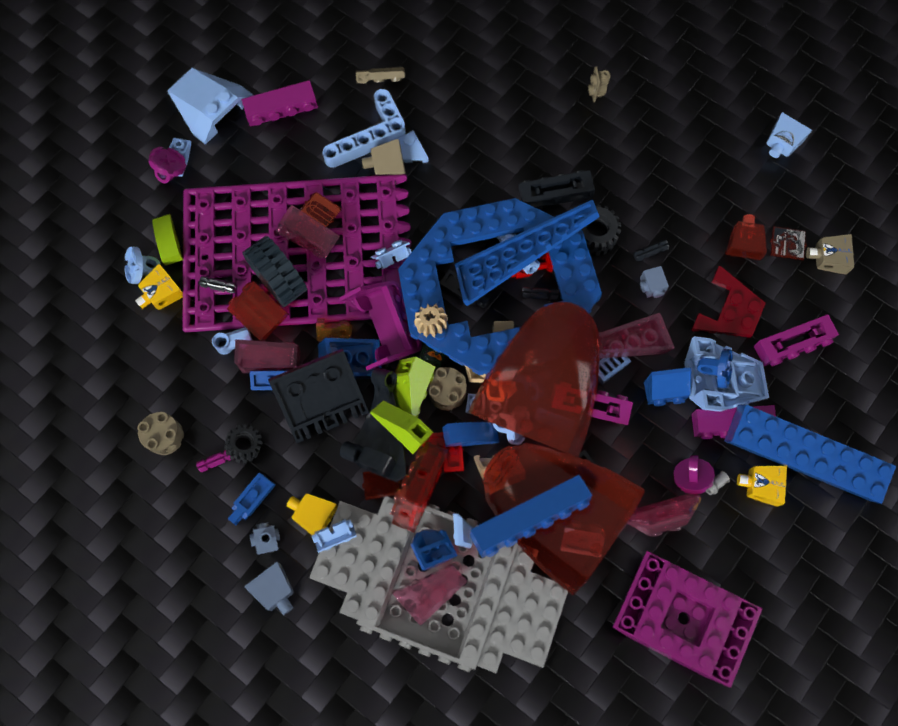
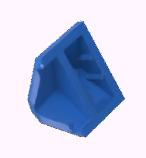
M426 529L415 534L411 543V547L423 571L435 568L458 556L446 530Z

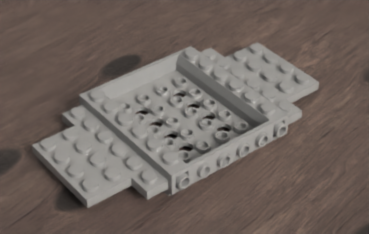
M385 496L378 515L340 501L329 529L333 532V524L344 519H350L354 525L357 537L348 542L333 546L329 550L319 552L309 578L347 592L340 613L357 619V624L361 626V631L372 634V631L381 633L379 638L390 642L394 638L400 641V646L411 649V646L420 648L418 653L428 657L433 653L439 656V661L449 665L451 661L459 664V669L470 672V669L475 670L476 666L497 673L503 653L539 667H544L569 586L531 572L537 552L519 546L520 540H517L518 542L515 545L499 549L496 555L482 558L473 541L471 548L455 545L453 537L454 512H441L440 507L433 504L425 506L423 513L419 512L412 526L409 525L410 518L400 515V508L403 502ZM470 518L466 519L473 528L479 526L477 525L478 521ZM426 529L446 530L458 556L426 572H421L418 569L419 562L411 547L415 534ZM466 555L474 557L475 563L473 566L467 567L463 564V558ZM463 574L467 576L468 583L465 586L457 585L456 578L458 575ZM416 579L420 580L423 584L422 589L418 592L411 589V582ZM452 594L460 596L461 603L458 606H452L449 603V597ZM407 599H412L415 602V608L410 612L406 611L403 607ZM451 614L453 616L454 622L451 626L443 625V615Z

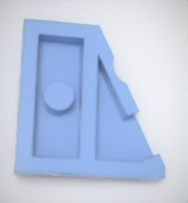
M414 131L396 138L400 140L403 162H429L428 156Z

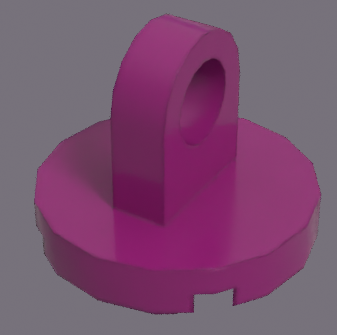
M157 147L150 152L148 162L151 168L155 170V176L160 182L168 183L174 177L182 175L185 171V158L178 151L172 148L163 149V147Z
M690 455V458L679 462L674 470L675 484L682 491L689 494L706 492V489L713 486L715 480L713 467L705 460L699 459L698 456Z

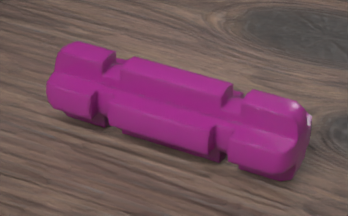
M224 450V453L214 454L207 457L206 460L198 461L196 465L200 472H204L209 467H216L225 463V460L230 461L231 459L230 455L227 456L226 450Z

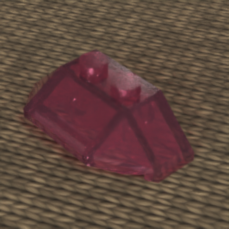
M688 493L622 512L618 516L622 521L644 534L656 537L664 531H677L681 529V526L687 525L701 502V496Z

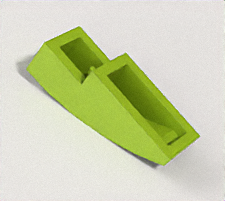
M171 215L153 219L155 239L162 262L167 266L182 261L180 243Z

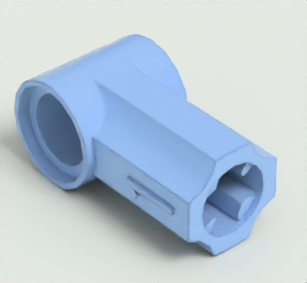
M248 327L226 334L217 333L212 338L213 346L223 355L230 353L233 349L253 343ZM227 341L224 346L219 347L220 342Z

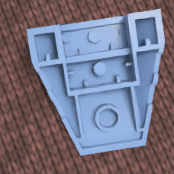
M191 68L168 90L169 95L192 134L205 145L218 133L215 124L236 104L243 109L241 99L254 96L241 85Z
M696 336L692 338L684 365L685 368L691 367V394L689 399L701 409L721 412L738 407L741 404H750L769 398L763 362L744 353L738 354L732 351L733 360L730 362L732 367L730 384L727 388H719L717 376L703 374L697 370L698 361L702 358L720 359L723 349L732 350V348L720 346L711 338Z

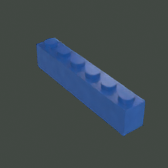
M577 475L471 529L470 538L482 558L485 556L492 557L499 552V549L515 545L518 539L531 537L541 527L546 529L559 518L563 520L569 517L572 511L585 509L590 504L592 494L580 475Z

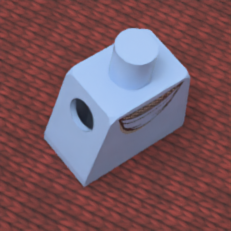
M782 112L767 141V145L771 147L769 154L774 158H778L780 154L789 156L805 141L812 130Z

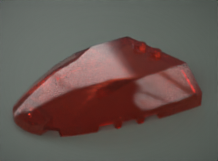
M553 302L538 309L521 326L515 337L508 342V346L498 356L492 370L486 375L468 412L552 448L579 457L596 400L600 364L599 332L593 318L582 307L570 302Z
M529 443L512 447L508 446L495 454L487 465L483 477L485 498L496 516L577 475H580L592 494L590 504L585 509H576L572 511L569 517L563 520L561 518L555 520L550 527L546 529L541 527L536 530V533L531 537H522L517 540L520 548L539 568L574 596L589 580L631 519L645 490L605 467L602 468L591 463L589 460H583L569 453Z

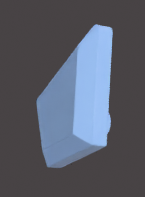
M454 513L453 537L455 545L471 548L470 530L473 527L458 513Z

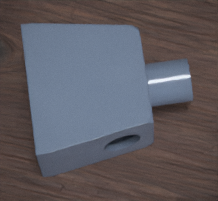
M278 562L244 586L267 610L272 611L278 607L281 613L285 615L294 608L287 599L294 594V590L282 565Z

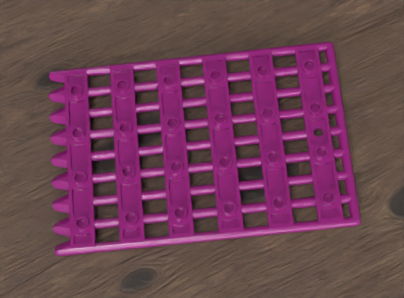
M393 174L185 189L183 196V331L201 332L241 329L244 327L258 328L371 320L369 312H362L357 309L353 299L340 301L339 298L341 296L328 297L327 287L345 286V294L360 286L395 281L402 291L398 269L407 258L397 262L393 256L394 264L382 269V276L364 277L363 268L376 267L375 262L377 260H363V250H377L384 247L388 249L392 247V243L398 240L409 242L410 244L406 248L412 246L411 240L398 237L399 234L411 229L408 222L397 220V218L409 213L408 206L396 204V201L408 197V191L395 187V185L405 182L407 175ZM377 183V192H359V184ZM341 185V194L324 196V186ZM304 188L305 197L288 198L287 189ZM268 190V199L251 200V191ZM232 193V202L215 203V194ZM316 193L328 202H341L342 211H339L336 216L332 212L323 213L324 206L318 204V202H312L311 205L313 206H311V209L308 207L306 211L324 225V219L342 218V228H328L320 231L300 217L299 214L288 215V205L305 204L306 206ZM195 195V204L191 205V196ZM378 199V208L360 210V200ZM268 207L269 216L252 217V208ZM232 209V218L215 220V210ZM191 212H195V221H191ZM379 216V225L361 226V217ZM305 221L306 230L288 231V222ZM269 223V233L252 234V224ZM232 226V235L215 236V227ZM195 228V238H191V229ZM380 232V242L362 243L363 233ZM267 235L277 244L288 260L290 255L306 254L307 264L292 266L297 272L307 271V281H304L308 289V299H297L286 307H282L273 295L270 294V301L253 303L254 292H268L263 284L253 285V275L256 274L245 260L242 252L252 246V241H259ZM343 235L342 245H325V236ZM306 237V247L289 248V239ZM232 243V252L215 253V244ZM191 245H195V255H191ZM344 252V261L326 263V253ZM204 255L209 256L207 260H202V257ZM232 260V269L216 270L215 261ZM191 262H195V272H191ZM344 269L345 279L327 280V270ZM206 276L209 279L232 277V282L237 285L236 292L233 294V304L216 305V295L231 293H227L226 290L222 292L210 289V287H201L199 285L200 277ZM192 279H195V289H190ZM190 297H195V307H190ZM346 304V314L328 315V305ZM308 306V316L291 318V307ZM271 309V319L253 320V310ZM233 312V322L216 323V313ZM190 314H195V324L190 325Z

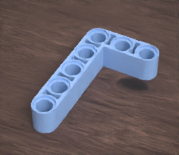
M380 89L374 95L376 109L383 122L325 146L323 156L327 166L333 168L371 153V148L406 134L404 120L387 90Z

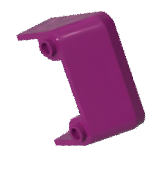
M395 281L360 286L339 298L340 301L353 299L357 309L362 312L369 311L382 346L375 350L377 362L366 366V370L390 364L421 351V341L412 338L410 335L403 294L400 286Z

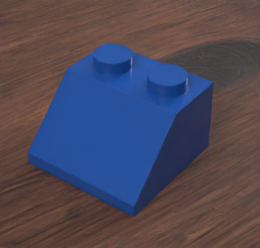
M691 367L651 372L644 382L648 405L663 406L666 405V402H673V404L684 403L691 394Z

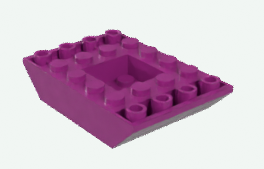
M646 551L613 628L694 672L731 688L762 608ZM681 612L686 613L688 616V622L685 625L678 621V615Z

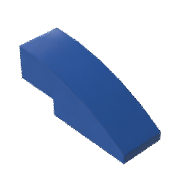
M490 422L446 424L442 428L445 447L499 443L498 431Z

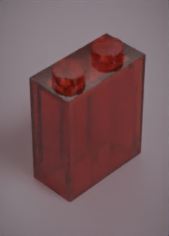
M254 281L252 283L248 282L242 288L243 292L238 297L235 296L228 303L230 306L227 310L253 335L264 342L290 314L258 283Z

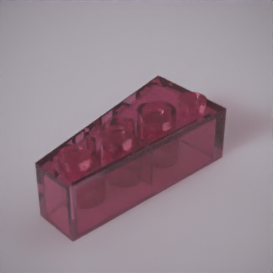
M660 313L592 335L585 341L592 359L666 354L675 348Z

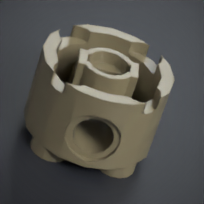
M438 368L434 372L433 380L428 385V394L433 405L447 411L462 405L467 389L465 376L454 368Z
M156 412L148 415L137 427L139 441L151 452L160 455H168L175 452L180 447L184 437L183 428L179 422L165 412Z

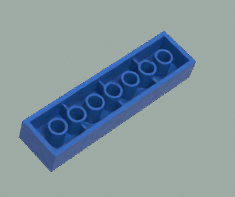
M746 404L738 405L724 440L734 446L787 466L790 469L863 499L880 504L884 500L896 468L895 465Z

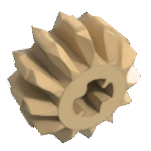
M427 303L425 309L420 307V312L415 313V327L420 334L424 333L425 337L432 334L435 338V333L442 334V329L447 328L448 317L442 307L438 308L436 304L430 307Z

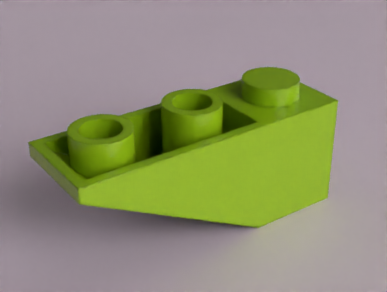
M384 400L370 412L412 454L433 433L419 418Z

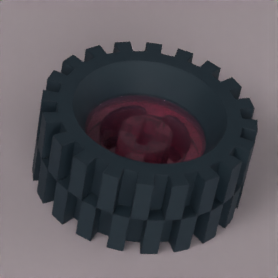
M264 236L242 252L256 276L282 307H286L308 290L303 279L292 266V263L269 236Z

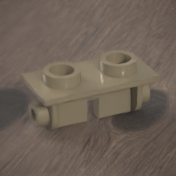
M595 67L594 73L591 75V85L588 86L589 95H592L593 102H595L596 97L606 94L610 79V73L607 70L598 72L597 67Z

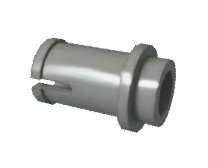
M721 471L715 476L713 486L706 489V492L710 495L717 494L722 486L730 482L729 476Z

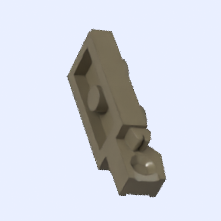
M403 67L356 71L357 83L366 84L369 80L383 82L384 79L400 81L401 78H405Z

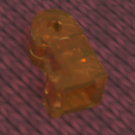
M317 318V342L325 338L349 339L351 337L353 326L349 321L341 320L338 323H325V318Z

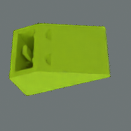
M418 357L399 360L395 370L397 381L394 389L398 408L415 417L419 416L421 403L427 396L428 385L434 378L435 366Z

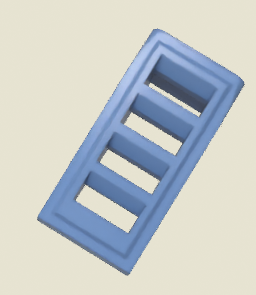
M618 347L591 367L594 370L593 376L603 385L627 366L631 360ZM616 354L624 360L623 363L615 357ZM611 358L616 362L618 367H615V365L610 361ZM605 363H607L613 370L610 371L606 367ZM602 367L607 373V375H605L599 368Z

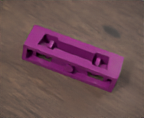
M825 315L759 340L754 345V348L761 362H763V366L771 364L773 367L782 363V359L787 357L789 360L794 359L800 355L799 353L803 351L806 353L812 352L817 349L816 346L821 344L823 347L828 346L834 342L833 339L839 334L829 315ZM813 329L808 333L809 339L791 345L782 352H779L783 348L782 343L803 336Z
M560 381L559 385L554 384L549 407L623 425H628L633 402L628 401V397L617 395L616 398L609 397L608 392L600 390L596 394L590 392V388L583 386L575 389L571 388L570 383ZM567 392L575 394V397L609 404V402L615 403L617 407L608 405L607 412L616 414V417L606 415L607 412L578 405L571 407L562 405V403L573 404L574 397L566 395Z

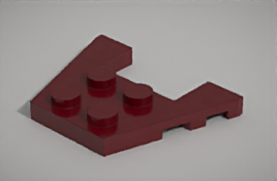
M719 266L711 283L729 290L719 317L716 321L699 313L691 330L696 332L707 331L713 334L725 333L731 336L751 338L766 303L723 267Z

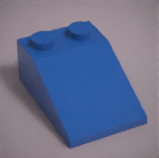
M325 338L318 344V354L320 358L343 348L355 380L371 378L374 369L366 370V366L377 362L375 350L380 347V342L376 339Z

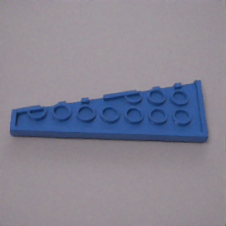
M593 199L456 263L455 268L465 305L472 304L599 218L600 216Z

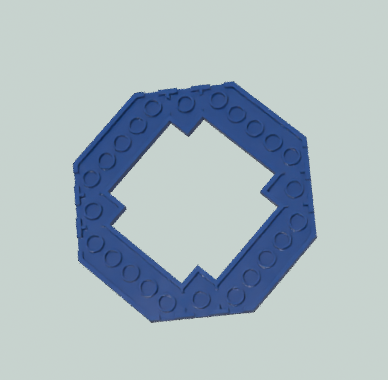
M516 198L443 213L398 269L411 337L416 340L419 339L439 353H444L449 356V359L458 364L467 366L478 375L558 359L566 344L571 341L578 327L585 321L591 309L602 295L583 230L578 231L548 251L562 301L544 305L547 322L471 337L467 321L450 325L447 322V328L442 329V334L435 333V338L432 334L425 337L424 333L420 334L415 327V313L420 312V307L425 309L427 303L430 307L436 304L438 308L442 307L445 311L436 265L454 262L452 246L524 232L554 218V216Z

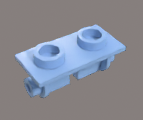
M398 240L392 243V247L388 249L385 247L378 249L371 258L377 260L375 264L378 269H384L394 264L393 256L397 262L408 258L412 252L406 246L410 243Z
M344 519L333 524V532L330 531L329 527L315 531V534L311 535L314 543H316L318 553L357 537L354 525L350 519Z

